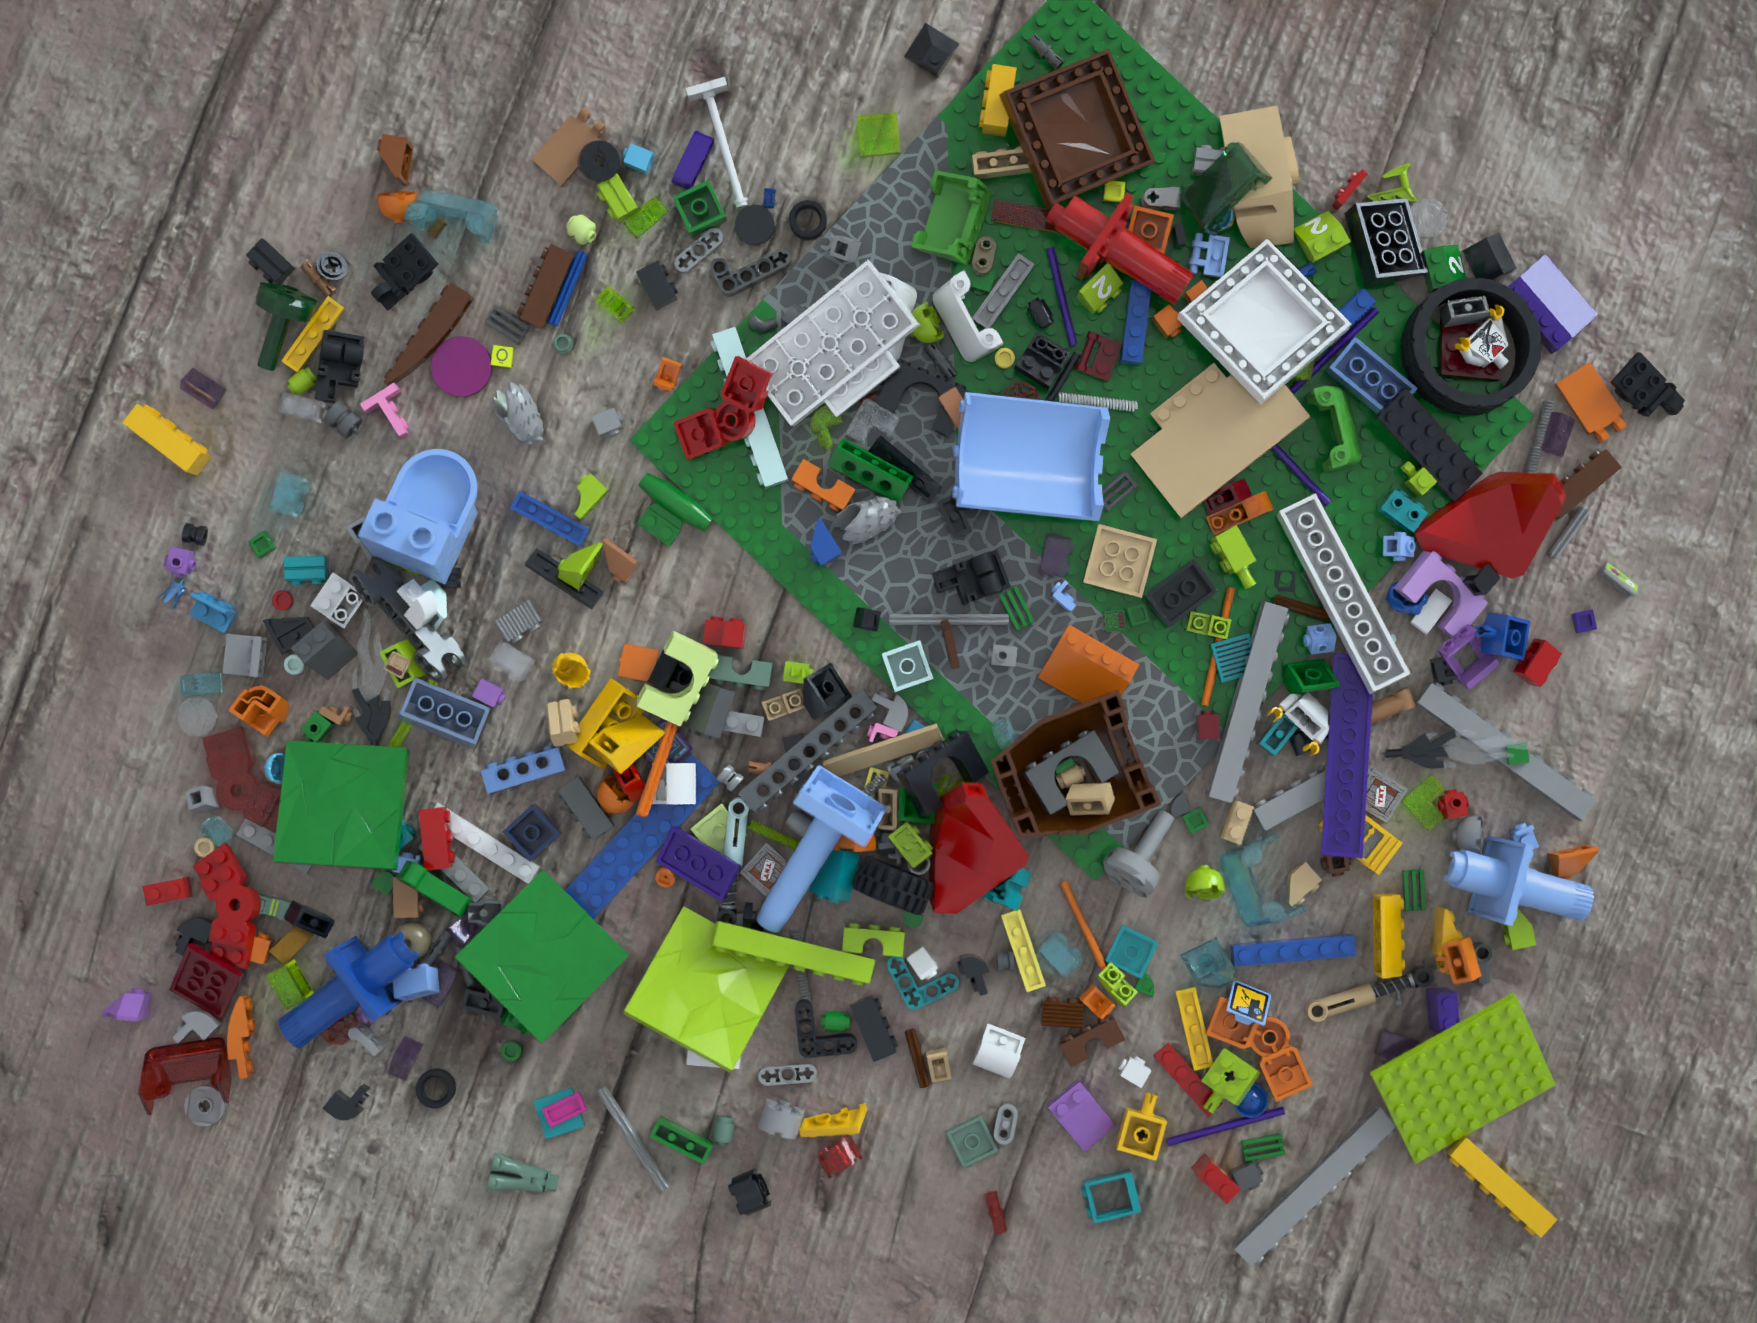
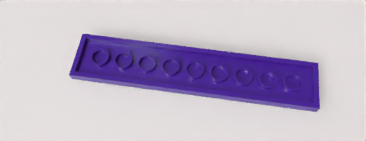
M1334 653L1332 672L1339 681L1340 686L1331 688L1321 855L1362 859L1373 694H1369L1349 654Z

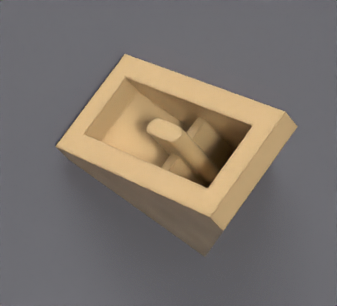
M946 1048L926 1051L932 1083L952 1079Z

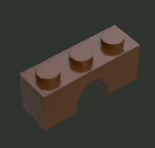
M1107 1015L1102 1020L1098 1019L1097 1024L1093 1026L1090 1024L1085 1025L1079 1029V1033L1075 1035L1070 1033L1061 1038L1062 1041L1059 1042V1045L1071 1067L1089 1058L1085 1046L1092 1038L1101 1039L1107 1049L1125 1041L1113 1016L1109 1017Z

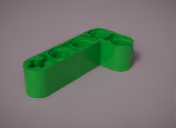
M407 860L396 879L462 918L468 909L469 902L473 900L428 873V870Z

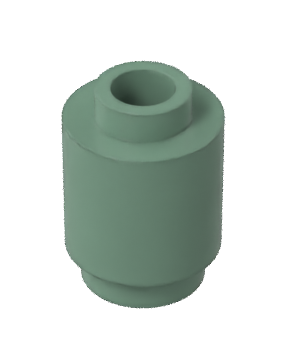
M717 1116V1120L714 1121L712 1140L716 1141V1145L728 1146V1143H732L735 1124L733 1117Z

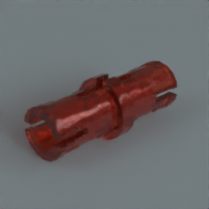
M997 1191L985 1193L984 1196L989 1209L987 1213L991 1217L994 1234L1006 1232L1007 1228L1002 1214L1004 1210L1000 1207Z

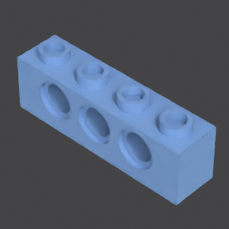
M554 745L543 747L544 752L536 754L534 750L524 753V758L516 759V756L504 759L505 763L497 765V762L485 765L486 769L482 770L481 774L487 794L566 771L567 766L561 747L555 748ZM541 757H545L548 761V765L545 768H541L538 765V760ZM521 763L528 765L529 769L526 774H522L519 771ZM502 769H507L509 772L507 780L500 778V771Z

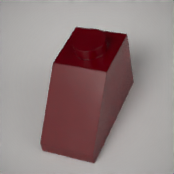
M1245 478L1220 488L1203 502L1210 516L1252 497Z

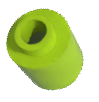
M309 367L306 369L302 368L288 379L289 384L287 387L294 395L298 393L301 396L315 385L317 377Z

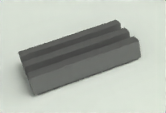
M496 305L489 314L488 319L485 320V323L517 344H520L530 329L529 326ZM498 312L524 328V330L520 331L496 314ZM496 319L520 336L516 338L493 323L492 320Z
M1126 470L1102 490L1103 495L1124 476L1127 478L1124 483L1103 499V507L1107 512L1139 486ZM1127 484H1132V486L1128 490H1126L1121 496H1119L1109 506L1107 505L1106 502L1109 501L1113 496H1115Z

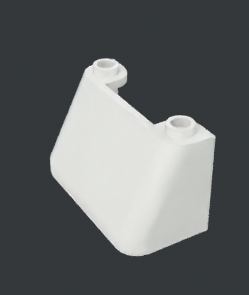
M962 271L935 291L932 300L964 360L975 362L1003 347V341L996 330L987 328L979 332L962 302L965 299L964 294L970 288L969 278L965 271Z

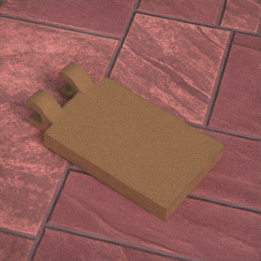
M585 107L581 109L576 118L570 115L531 159L561 187L579 169L577 162L582 147L589 142L598 141V137L607 129L600 120L591 129L585 122L592 114Z

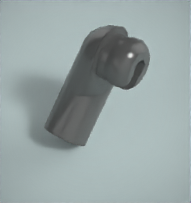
M751 315L748 318V326L759 333H765L778 327L775 318L767 321L757 318L756 315Z

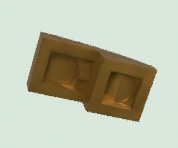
M293 926L269 950V953L284 965L314 934Z

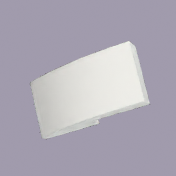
M1435 589L1429 597L1427 604L1423 606L1421 613L1415 615L1410 623L1427 635L1452 600Z

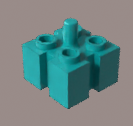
M1021 868L981 896V898L1018 911L1023 898L1020 895L1022 887L1027 888L1032 873Z

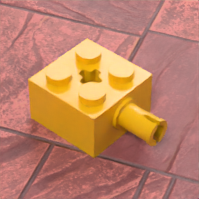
M1145 1092L1142 1108L1139 1110L1125 1107L1115 1143L1117 1150L1157 1160L1167 1120L1164 1117L1154 1115L1153 1113L1156 1099L1158 1098L1157 1095ZM1143 1129L1145 1135H1141L1139 1138L1137 1132Z

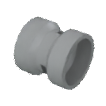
M729 764L716 779L720 783H724L726 788L732 792L744 777L741 774H737Z

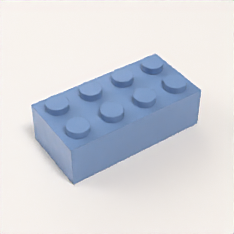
M1356 337L1350 340L1325 370V372L1376 414L1402 388H1407L1412 395L1418 389Z

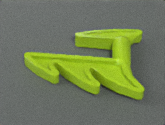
M1407 163L1398 166L1382 176L1383 179L1399 176L1401 188L1367 195V199L1372 202L1383 201L1382 199L1394 200L1396 196L1400 199L1408 198V202H1417V198L1410 190L1407 170L1411 164Z

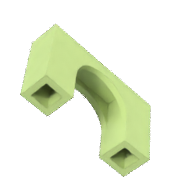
M672 631L664 646V652L684 662L691 668V682L684 690L678 693H666L645 683L636 699V705L681 727L683 721L686 722L688 720L692 704L695 705L700 697L699 691L701 687H705L708 683V674L711 669L714 670L719 659L715 650Z

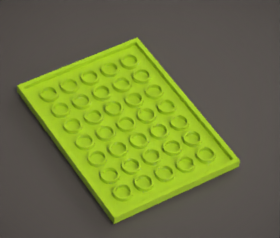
M1513 992L1370 1072L1415 1164L1556 1086L1518 998Z

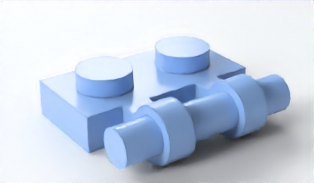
M1195 233V239L1192 240L1191 244L1193 248L1192 256L1188 262V265H1190L1189 271L1197 274L1198 267H1204V276L1221 278L1224 275L1230 238L1210 234L1208 242L1202 241V233ZM1201 249L1207 250L1205 260L1199 259Z

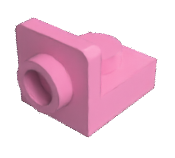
M875 723V726L870 725L867 737H870L869 742L873 743L876 732L880 733L879 737L888 740L892 737H897L898 731Z

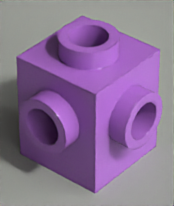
M170 547L169 554L165 556L164 560L165 570L172 572L171 576L183 578L184 574L191 575V571L193 572L196 566V560H194L195 552Z

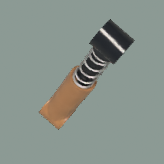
M1409 687L1372 702L1371 724L1416 707ZM1303 731L1289 738L1295 756L1311 751L1309 749L1303 752V747L1313 742Z

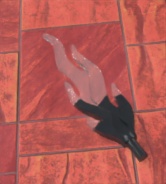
M362 606L364 626L357 643V652L362 666V680L359 686L358 669L354 667L351 686L354 698L361 707L364 716L356 707L353 708V713L357 724L366 734L368 741H370V745L379 746L378 740H381V735L388 724L391 714L390 688H386L384 691L382 708L380 710L379 697L387 671L384 670L385 663L379 654L382 651L379 643L381 634L377 633L373 641L376 661L373 663L369 652L372 621L368 611Z
M1453 730L1432 742H1428L1437 735L1433 731L1419 736L1410 744L1402 746V749L1386 750V758L1403 757V759L1411 760L1420 766L1430 769L1457 768L1456 763L1435 760L1434 758L1442 756L1467 764H1484L1503 757L1514 758L1513 754L1506 751L1489 754L1482 753L1486 749L1508 747L1525 750L1538 745L1542 739L1521 742L1504 735H1493L1479 740H1465L1459 737L1476 736L1478 732Z

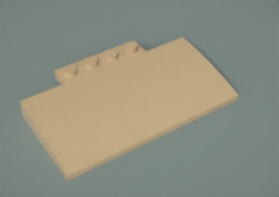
M1213 363L1150 413L1162 429L1132 452L1131 456L1182 519L1311 417L1286 385L1282 386L1263 404H1260L1232 375L1226 378L1216 364Z

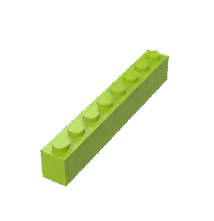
M720 921L716 922L711 945L716 946V951L727 953V949L735 951L734 955L745 958L747 954L755 956L754 960L766 962L767 959L774 960V965L786 967V964L794 965V970L805 972L807 968L814 970V975L825 977V973L833 975L832 979L843 982L845 978L852 979V984L864 986V983L870 984L875 964L874 959Z

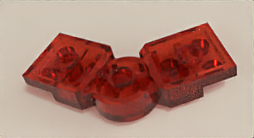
M240 726L202 738L207 754L206 761L210 775L218 780L216 794L219 802L227 809L234 811L242 810L244 818L276 833L281 789L269 782L258 784L257 779L249 773L254 763L243 727ZM236 785L242 787V793L239 796L234 791Z

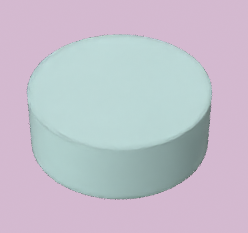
M290 655L284 661L285 670L292 675L302 673L306 666L297 655Z

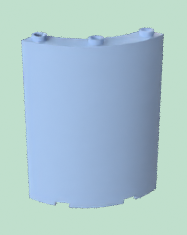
M965 392L964 400H960L959 403L961 416L957 445L953 447V457H956L955 486H953L952 498L956 500V507L1093 521L1100 520L1104 503L1102 485L1098 484V475L1102 474L1103 456L1100 455L1101 443L1105 444L1110 423L1108 408Z

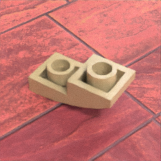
M801 688L761 702L767 722L805 708Z

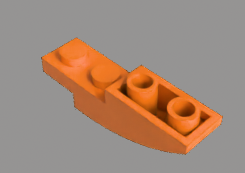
M248 994L239 996L231 1014L227 1035L228 1060H237L239 1079L248 1078L254 1072L253 1060H250L249 1055L251 1043L250 1040H247V1036L254 1034L256 1022L251 1016L253 1003Z

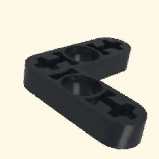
M807 999L799 1000L796 1003L795 1018L799 1052L803 1057L844 1055L856 1051L857 1039L853 1034L816 1036L812 1003ZM802 1006H805L806 1009H808L806 1011L807 1018L804 1019L802 1010H800ZM808 1024L812 1027V1030L809 1033H803L800 1027ZM808 1038H809L810 1047H812V1048L810 1049V1051H807L806 1048H805V1046H806V1041H805V1039H808ZM837 1040H839L840 1049H837ZM846 1040H850V1043H852L851 1047L846 1046ZM830 1041L834 1044V1047L831 1050H825L822 1046L823 1043Z

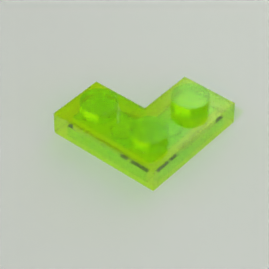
M1430 774L1401 801L1423 827L1430 831L1444 818L1431 802L1446 789L1433 774Z

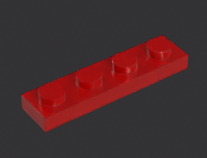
M1169 1043L1165 1044L1153 1056L1209 1117L1212 1113L1203 1106L1213 1092L1202 1082L1201 1078Z

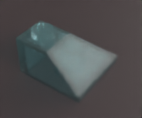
M1217 938L1180 955L1197 986L1220 989L1238 980L1233 965Z

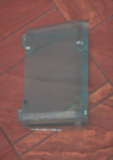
M426 189L412 200L406 208L404 218L413 228L423 230L426 223L435 222L437 213L466 219L467 229L471 233L480 235L482 243L492 244L498 211L490 202Z

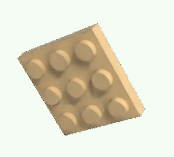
M1098 524L1083 583L1142 598L1157 539Z

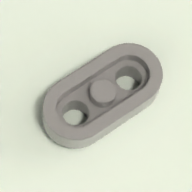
M1004 1103L998 1108L994 1126V1138L999 1144L1003 1145L1013 1140L1017 1123V1109L1010 1103ZM1010 1110L1011 1115L1008 1117L1004 1116V1111ZM1006 1130L1007 1135L1001 1136L1000 1131Z

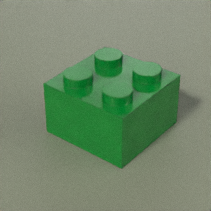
M709 180L673 196L674 203L691 238L727 221Z

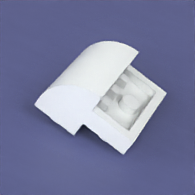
M333 572L310 606L334 623L345 628L363 600L359 597L352 583H349Z
M666 763L652 804H696V763Z
M987 1024L972 1064L1010 1079L1020 1059L1025 1038Z

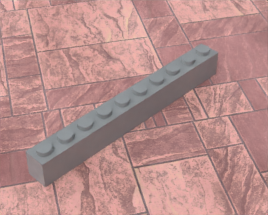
M1261 601L1249 645H1252L1249 656L1245 660L1244 674L1237 683L1205 793L1206 796L1232 803L1233 799L1237 798L1239 792L1237 784L1244 775V768L1242 767L1244 760L1247 761L1250 754L1248 746L1255 737V722H1258L1261 716L1260 705L1266 699V684L1270 683L1273 672L1271 667L1278 658L1276 650L1284 637L1282 629L1289 620L1290 614L1287 613L1289 608Z
M1436 682L1434 684L1427 683L1415 700L1417 706L1452 731L1454 730L1460 737L1579 821L1585 819L1597 802L1592 798L1593 794L1584 788L1581 790L1576 787L1577 783L1567 776L1566 778L1562 777L1559 774L1560 770L1552 765L1548 767L1543 763L1544 759L1536 753L1530 754L1528 752L1530 763L1508 765L1505 745L1515 744L1514 741L1509 739L1511 735L1502 729L1500 731L1493 727L1495 724L1485 717L1482 719L1477 716L1478 712L1472 707L1467 706L1466 708L1461 704L1462 700L1453 694L1449 696L1444 692L1445 688Z
M1376 1105L1232 1244L1234 1250L1251 1267L1254 1264L1258 1265L1264 1259L1263 1255L1268 1250H1274L1279 1244L1278 1241L1283 1236L1287 1237L1293 1231L1292 1227L1297 1222L1301 1223L1308 1216L1307 1213L1312 1208H1317L1322 1203V1198L1326 1194L1330 1195L1337 1188L1336 1185L1351 1175V1170L1355 1166L1358 1167L1366 1160L1365 1156L1370 1152H1375L1385 1137L1389 1138L1395 1132L1394 1128L1396 1127L1394 1122Z

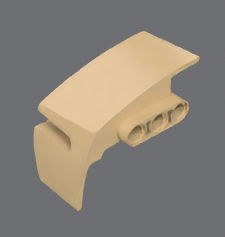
M1278 106L1219 116L1236 220L1246 243L1250 248H1257L1266 239L1273 245L1294 243L1292 184L1299 183V170L1291 136L1284 137Z

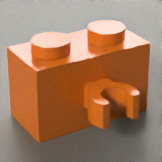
M1471 936L1452 939L1442 944L1445 955L1438 957L1436 960L1444 961L1445 967L1440 968L1439 971L1446 972L1450 970L1453 984L1470 982L1481 977Z

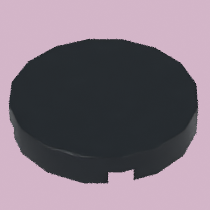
M761 205L746 206L739 211L735 219L737 235L748 245H761L767 242L774 233L775 222L773 215Z

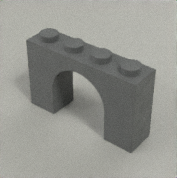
M1086 729L1076 735L1078 739L1071 742L1068 740L1059 746L1060 750L1054 753L1052 750L1043 755L1042 758L1044 760L1039 763L1034 761L1025 766L1026 771L1022 774L1047 815L1053 814L1068 804L1057 787L1054 778L1055 769L1062 759L1068 756L1082 759L1098 783H1103L1119 773L1094 730L1088 732Z

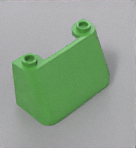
M935 170L930 180V187L933 193L936 194L925 230H919L913 235L911 247L927 254L968 265L973 257L990 203L991 191L978 178Z
M1335 386L1313 388L1305 395L1307 405H1316L1319 408V412L1330 411L1338 446L1329 451V458L1322 463L1324 473L1358 464L1362 459V450L1347 391L1344 388Z

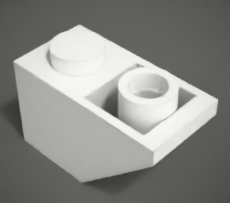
M923 945L906 957L921 980L924 978L929 980L937 973V963Z

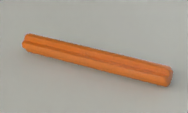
M669 721L664 729L665 734L661 738L636 814L640 817H647L678 729V725Z

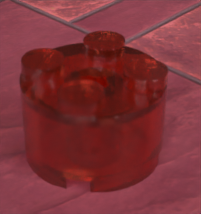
M845 1135L835 1141L837 1144L835 1147L830 1148L828 1145L818 1152L819 1156L817 1159L829 1179L833 1177L832 1172L837 1175L857 1162L855 1158L858 1157L859 1160L864 1158L852 1137L848 1138Z

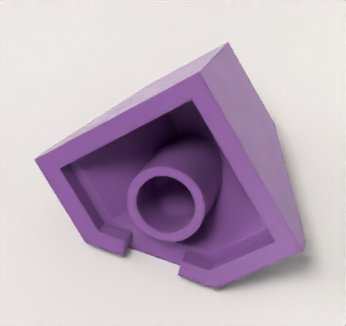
M132 988V991L124 993L106 1008L102 1016L110 1017V1014H113L112 1019L139 1021L149 1017L151 993L144 992L145 989Z

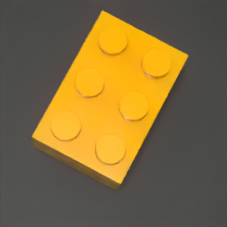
M993 64L992 70H987L985 87L989 89L984 90L982 107L986 109L981 110L979 127H983L982 134L1006 136L1009 117L999 95L1006 90L1014 88L1016 67Z

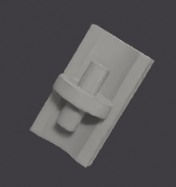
M891 833L881 834L880 843H878L880 855L888 854V860L896 859L897 865H901V859L904 857L889 840L888 836Z

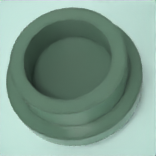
M559 334L553 340V347L560 354L569 353L573 348V340L567 334Z

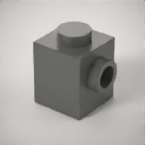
M1247 1161L1230 1170L1241 1192L1247 1189L1254 1190L1260 1186L1259 1183L1263 1182L1261 1175L1264 1173L1258 1163L1254 1164L1253 1161Z

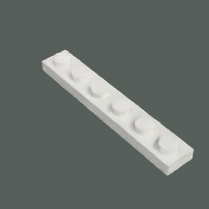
M437 803L434 808L445 806H443L440 803ZM447 808V811H450L451 823H448L449 831H452L454 838L529 884L540 868L539 865L532 861L530 862L520 853Z

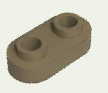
M981 237L976 243L972 271L978 276H985L991 271L996 250V243L991 237ZM979 262H985V265H980Z

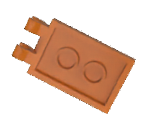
M1590 362L1554 384L1587 435L1593 432L1599 443L1610 438V435L1604 429L1609 424H1612L1616 432L1627 427L1624 420L1618 416L1623 412Z

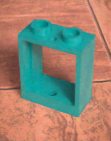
M1130 1169L1083 1180L1084 1186L1081 1187L1083 1199H1088L1089 1206L1086 1207L1088 1219L1092 1218L1094 1224L1142 1212ZM1124 1178L1130 1205L1097 1213L1090 1186Z

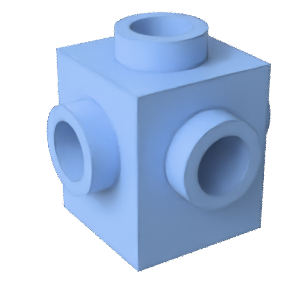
M1394 532L1393 536H1384L1383 556L1393 557V561H1406V557H1414V537L1406 536V532Z
M1331 623L1307 626L1303 642L1305 647H1308L1311 655L1334 652L1336 634Z

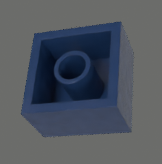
M532 804L503 831L530 862L563 834L537 804Z

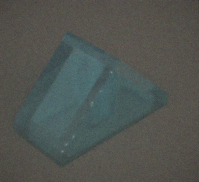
M221 673L180 676L181 696L223 693Z

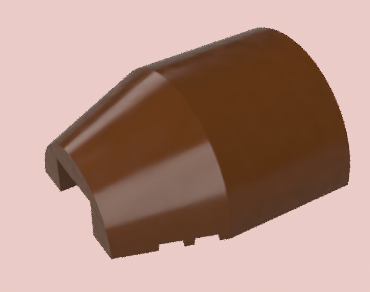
M1119 690L1041 718L990 760L1001 794L1019 837L1063 836L1065 834L1084 835L1161 806L1156 789L1148 779L1128 729V722L1124 714L1126 708ZM1086 729L1088 732L1094 730L1119 773L1103 782L1111 784L1115 798L1110 813L1070 815L1066 805L1053 814L1047 815L1022 774L1026 771L1025 766L1034 761L1039 763L1044 760L1042 758L1043 755L1052 750L1054 753L1060 750L1059 746L1068 740L1071 742L1078 739L1076 735ZM1068 756L1078 766L1082 765L1086 776L1083 777L1084 782L1079 784L1098 783L1082 759ZM1054 773L1056 785L1066 800L1069 789L1064 788L1061 790Z

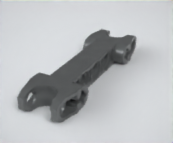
M375 557L369 563L376 578H370L357 569L351 573L349 577L359 597L368 606H373L376 603L417 650L413 655L414 660L430 677L439 683L447 677L446 670L441 663L442 660L448 661L458 669L467 663L458 643L450 634L444 632L439 635L429 622L417 630L404 616L410 606L397 592L403 586L402 578L385 561Z

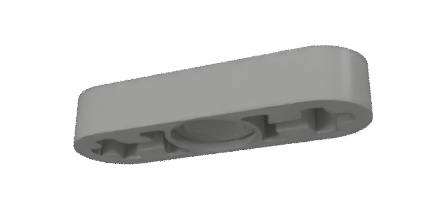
M717 228L709 229L675 259L677 271L682 274L689 273L719 248L724 241L722 232ZM711 234H719V241H712L709 244V246L712 247L710 249H708L707 245L704 242H702L703 240H706V242L708 243L711 240ZM696 246H703L705 248V253L702 256H696L693 253ZM690 252L691 256L696 261L693 262L691 259L687 262V268H680V260L686 261L687 259H689V256L687 254Z
M811 1063L765 1066L760 1070L758 1079L765 1086L808 1083L816 1078L817 1069ZM809 1067L810 1071L814 1072V1074L810 1075V1078H806V1075L802 1074L799 1075L800 1079H796V1068H800L799 1072H804ZM775 1069H779L778 1076L780 1081H776V1077H771L770 1081L762 1078L765 1071H769L770 1074H776ZM784 1069H791L794 1073L793 1078L790 1080L784 1079L782 1071Z

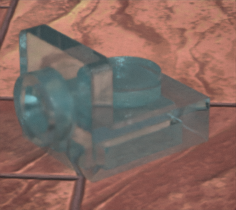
M1005 718L993 722L994 727L991 730L1000 750L1005 749L1017 739L1010 720L1006 721Z
M210 816L202 823L204 827L200 829V832L202 834L206 833L217 847L226 843L235 835V832L220 816L213 818Z

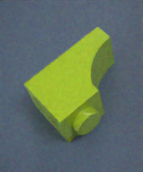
M591 473L588 476L585 474L578 481L579 486L577 489L580 491L581 500L574 514L582 521L610 492Z

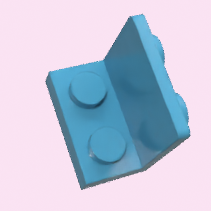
M200 590L198 593L191 592L190 596L197 600L189 615L226 634L238 613L232 610L234 606L225 601H215L216 597Z

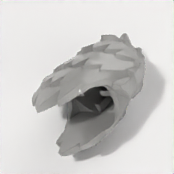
M509 382L508 390H505V394L497 390L496 398L493 399L495 413L511 432L513 438L529 445L542 441L543 421L540 418V413L537 411L536 403H534L532 396L521 384L516 385L513 382Z
M876 496L873 499L846 506L844 510L836 515L837 518L833 523V527H840V530L846 531L842 537L843 540L849 541L850 544H858L874 538L882 531L888 529L892 523H895L896 514H901V511L896 507L897 501L890 500L887 497Z

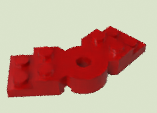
M735 356L721 391L722 399L725 402L721 403L717 409L707 408L673 422L686 460H691L728 445L729 441L745 439L753 432L756 424L755 412L762 410L769 392L766 389L772 372L740 356ZM733 416L736 418L735 425L732 422Z
M223 843L193 865L201 879L199 884L209 900L216 901V910L219 916L212 921L208 940L212 942L210 954L231 966L249 969L256 927L251 921L260 912L261 900L254 888L244 885L247 882L248 876L228 843ZM238 900H239V902H240V908H239V909L237 908V902H238Z

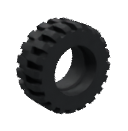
M870 856L862 858L852 882L854 890L887 905L916 915L924 913L934 888L933 882Z

